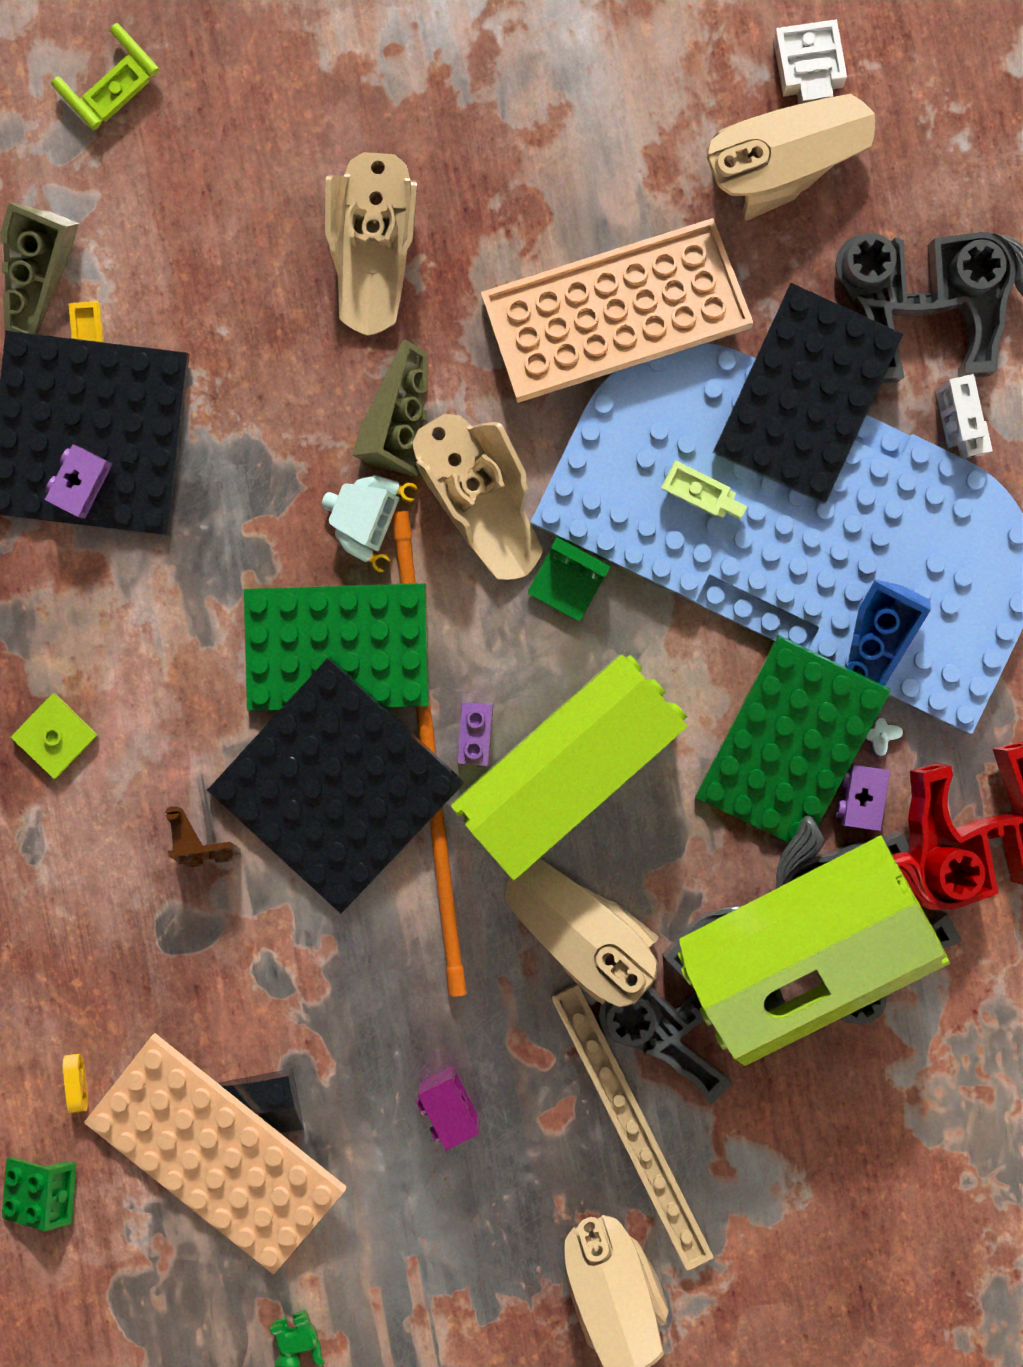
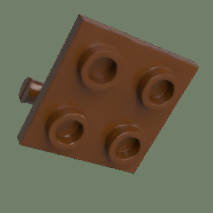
M171 806L166 809L167 820L171 823L174 849L168 851L169 858L179 862V864H185V867H197L204 865L203 860H215V863L229 862L234 860V855L241 854V848L231 842L203 846L185 811L177 806Z

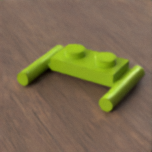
M115 23L109 32L128 51L129 55L89 89L82 98H79L61 77L58 76L51 82V86L91 130H96L102 121L107 122L150 82L149 78L154 77L160 70L119 23Z

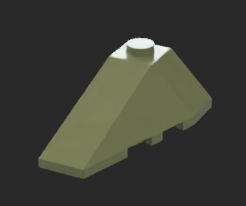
M12 202L8 203L0 232L1 243L4 246L2 273H5V293H3L5 331L38 335L71 253L79 223L50 211Z
M408 340L402 341L360 426L353 456L374 468L417 478L420 477L421 473L416 465L417 461L412 443L418 429L423 427V421H427V410H423V393L428 390V353Z

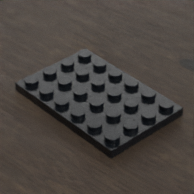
M790 283L712 453L825 504L903 334Z

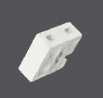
M837 19L776 28L773 42L783 97L797 95L798 104L833 97L832 89L844 87L847 73Z
M974 374L949 379L936 388L935 392L948 448L958 446L960 457L963 459L982 456L992 452L988 427L983 418Z

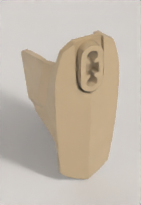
M852 94L794 105L721 129L709 142L706 158L718 187L731 196H745L743 218L747 221L795 200L802 191L808 189L834 165L868 150L872 146L875 134V113ZM752 151H754L757 153L759 158H755L754 156L748 158V155ZM724 160L731 164V168L724 164Z
M363 152L350 160L344 176L328 175L325 181V236L330 245V254L338 276L339 319L352 330L366 336L383 332L396 324L407 251L413 240L417 182L410 180L407 165L394 154ZM377 165L383 166V173L375 174L373 172L374 167ZM375 193H379V196L382 198V202L378 205L371 203Z
M443 414L418 429L412 443L417 461L416 465L427 486L458 531L497 580H514L527 576L538 563L544 549L524 511L529 491L526 484V472L504 427L497 422L483 423L473 427L460 415ZM432 432H441L442 440L434 439ZM450 455L458 459V466L454 467L449 464L448 458Z
M538 859L516 880L509 876L505 890V903L537 940L560 962L562 969L585 992L602 1005L605 1001L618 1007L635 1004L656 980L658 962L649 948L656 943L658 936L617 902L606 900L602 896L575 883L543 859ZM613 954L614 961L617 963L615 966L606 965L605 961L608 955ZM632 975H636L638 979L636 985L629 986V978Z
M604 1215L598 1219L595 1217L585 1218L579 1223L578 1227H573L565 1239L564 1253L565 1273L569 1292L587 1344L598 1354L603 1367H651L664 1355L657 1322L661 1326L667 1324L666 1318L668 1315L659 1277L638 1241L629 1236L623 1225L616 1218ZM593 1231L595 1237L591 1238L589 1232Z

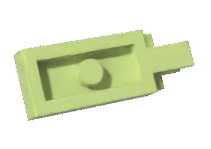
M676 460L661 487V490L722 519L726 513L741 519L747 509V506L733 500L736 493L731 491L730 487Z

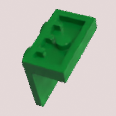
M556 537L528 589V594L569 617L580 621L611 566Z
M14 1157L7 1158L2 1218L41 1231H49L72 1224L76 1163L65 1161L42 1166Z

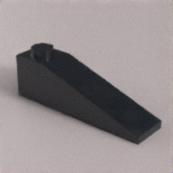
M293 1068L218 1083L279 1133L304 1129Z

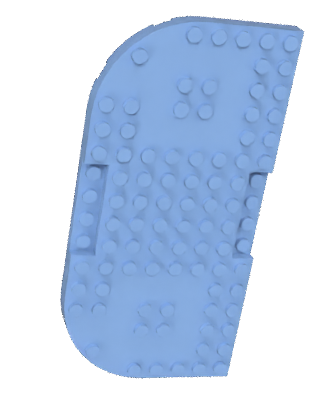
M704 343L613 372L600 385L582 413L532 517L531 525L772 641H775L777 635H780L846 668L859 605L873 581L880 580L902 585L929 599L931 611L885 686L891 690L888 697L965 734H973L1023 629V513L1009 492L993 476L960 456L914 434L908 435L868 415H866L825 504L722 458L712 452L755 358L735 349L717 344ZM676 460L730 487V490L736 493L733 500L747 506L743 517L738 519L727 513L723 519L718 516L715 517L661 490L674 461Z

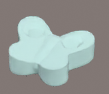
M877 718L873 729H870L865 739L871 741L873 752L876 755L883 756L887 752L888 742L900 738L903 735V730L899 726L888 725L884 718Z

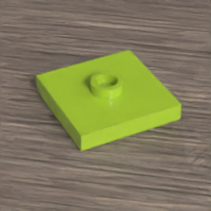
M53 693L11 738L53 779H57L99 735L56 693Z

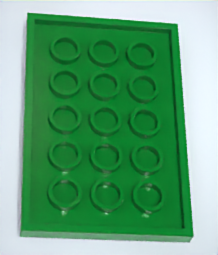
M425 583L244 589L247 711L280 710L328 657H331L384 707L430 706L427 593Z
M777 635L698 787L695 798L784 841L790 842L796 834L803 817L811 816L817 826L819 825L889 696L890 688Z

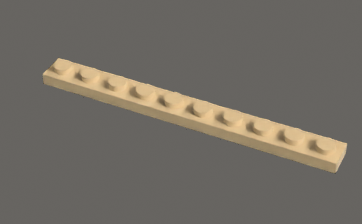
M576 983L552 995L551 999L686 1271L713 1259V1253L581 987Z

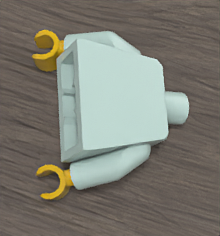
M373 475L358 479L354 484L345 483L342 485L339 495L331 492L326 493L322 500V508L331 512L329 524L336 528L335 536L344 550L363 562L370 561L376 571L384 572L383 569L375 565V562L380 557L390 562L389 557L383 553L374 554L373 550L379 551L399 499L406 503H411L415 500L414 498L406 497L404 489L417 490V486L413 483H406L401 486L398 481Z

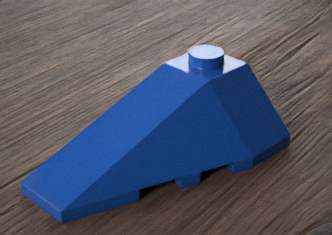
M874 580L859 605L847 668L885 686L931 611L929 599L902 585Z

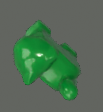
M306 1310L293 1314V1323L296 1325L293 1328L288 1326L286 1317L273 1321L269 1330L276 1338V1346L279 1351L274 1367H301L300 1357L297 1353L310 1350L313 1363L316 1366L322 1367L325 1364V1360L321 1356L322 1349L318 1332L311 1323Z

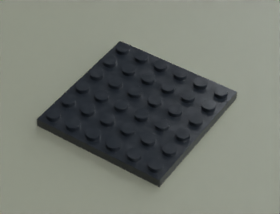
M5 331L0 376V515L170 535L190 354L171 350ZM72 445L79 446L113 464L86 518L77 517L45 500L48 494L45 492L46 486L53 476H57L61 465H59L60 458L67 448L71 449ZM73 475L71 478L75 485L81 484L82 480L78 476Z
M328 657L214 781L207 791L332 907L342 914L465 782L331 657Z

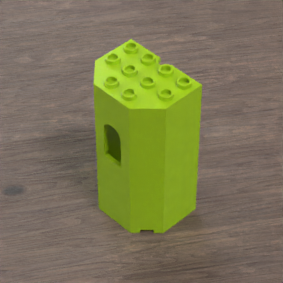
M621 654L613 659L452 802L451 807L459 817L465 813L463 821L470 832L513 880H516L688 727L683 721L687 718V715L676 703L666 702L662 697L666 693L665 690L654 678L647 680L640 673L642 667L631 655L625 658Z
M881 835L679 939L681 951L678 952L680 961L684 966L681 968V971L689 985L692 984L696 991L697 998L702 1005L700 1012L708 1026L713 1024L716 1028L715 1037L723 1050L728 1048L733 1058L744 1066L951 964L933 927ZM815 970L818 971L824 984L768 1012L766 1011L764 1001L771 992Z

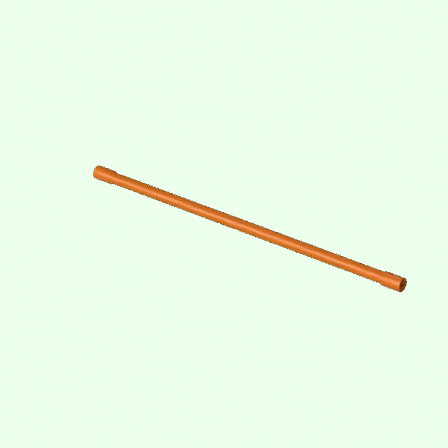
M409 511L394 512L391 520L394 541L396 542L401 584H416ZM429 696L430 706H415L419 740L437 756ZM442 807L429 820L447 964L449 997L466 995L467 991L464 967L461 962Z

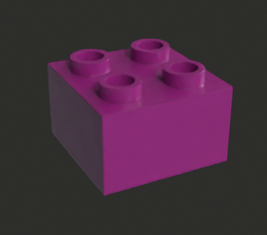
M454 1066L421 1081L416 1104L423 1117L428 1115L432 1123L430 1132L437 1145L442 1143L445 1151L479 1135L480 1118Z

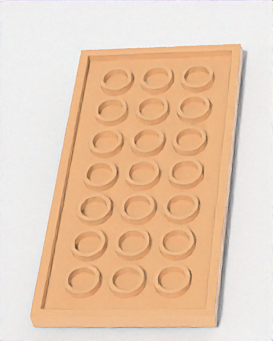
M713 218L481 292L517 403L753 328L752 317Z
M156 1033L150 1037L84 1122L273 1275L347 1188Z

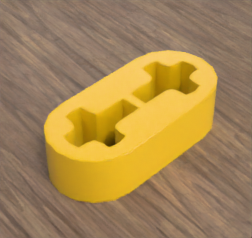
M65 1055L63 1058V1077L67 1109L69 1113L87 1111L88 1091L83 1055Z

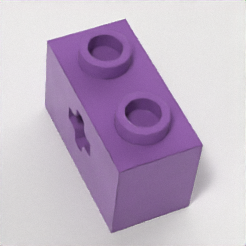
M72 445L71 449L67 448L60 458L59 465H61L57 476H53L46 486L45 492L48 494L45 500L77 517L86 518L113 464L79 446ZM73 475L78 476L82 480L80 485H75L71 480Z
M462 702L457 764L488 766L493 704Z
M851 764L840 784L841 788H844L843 800H838L836 807V818H840L839 824L881 831L890 770ZM863 792L867 794L866 800H861L860 802L855 799L856 793Z

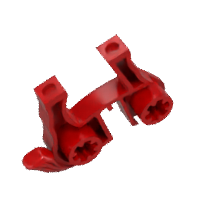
M1015 742L992 749L1012 806V813L981 818L956 829L951 821L948 810V793L953 777L952 766L936 763L910 770L912 797L908 815L909 849L908 853L900 852L892 855L921 907L930 910H954L999 894L988 840L1001 836L1003 838L1011 882L1023 885V742Z

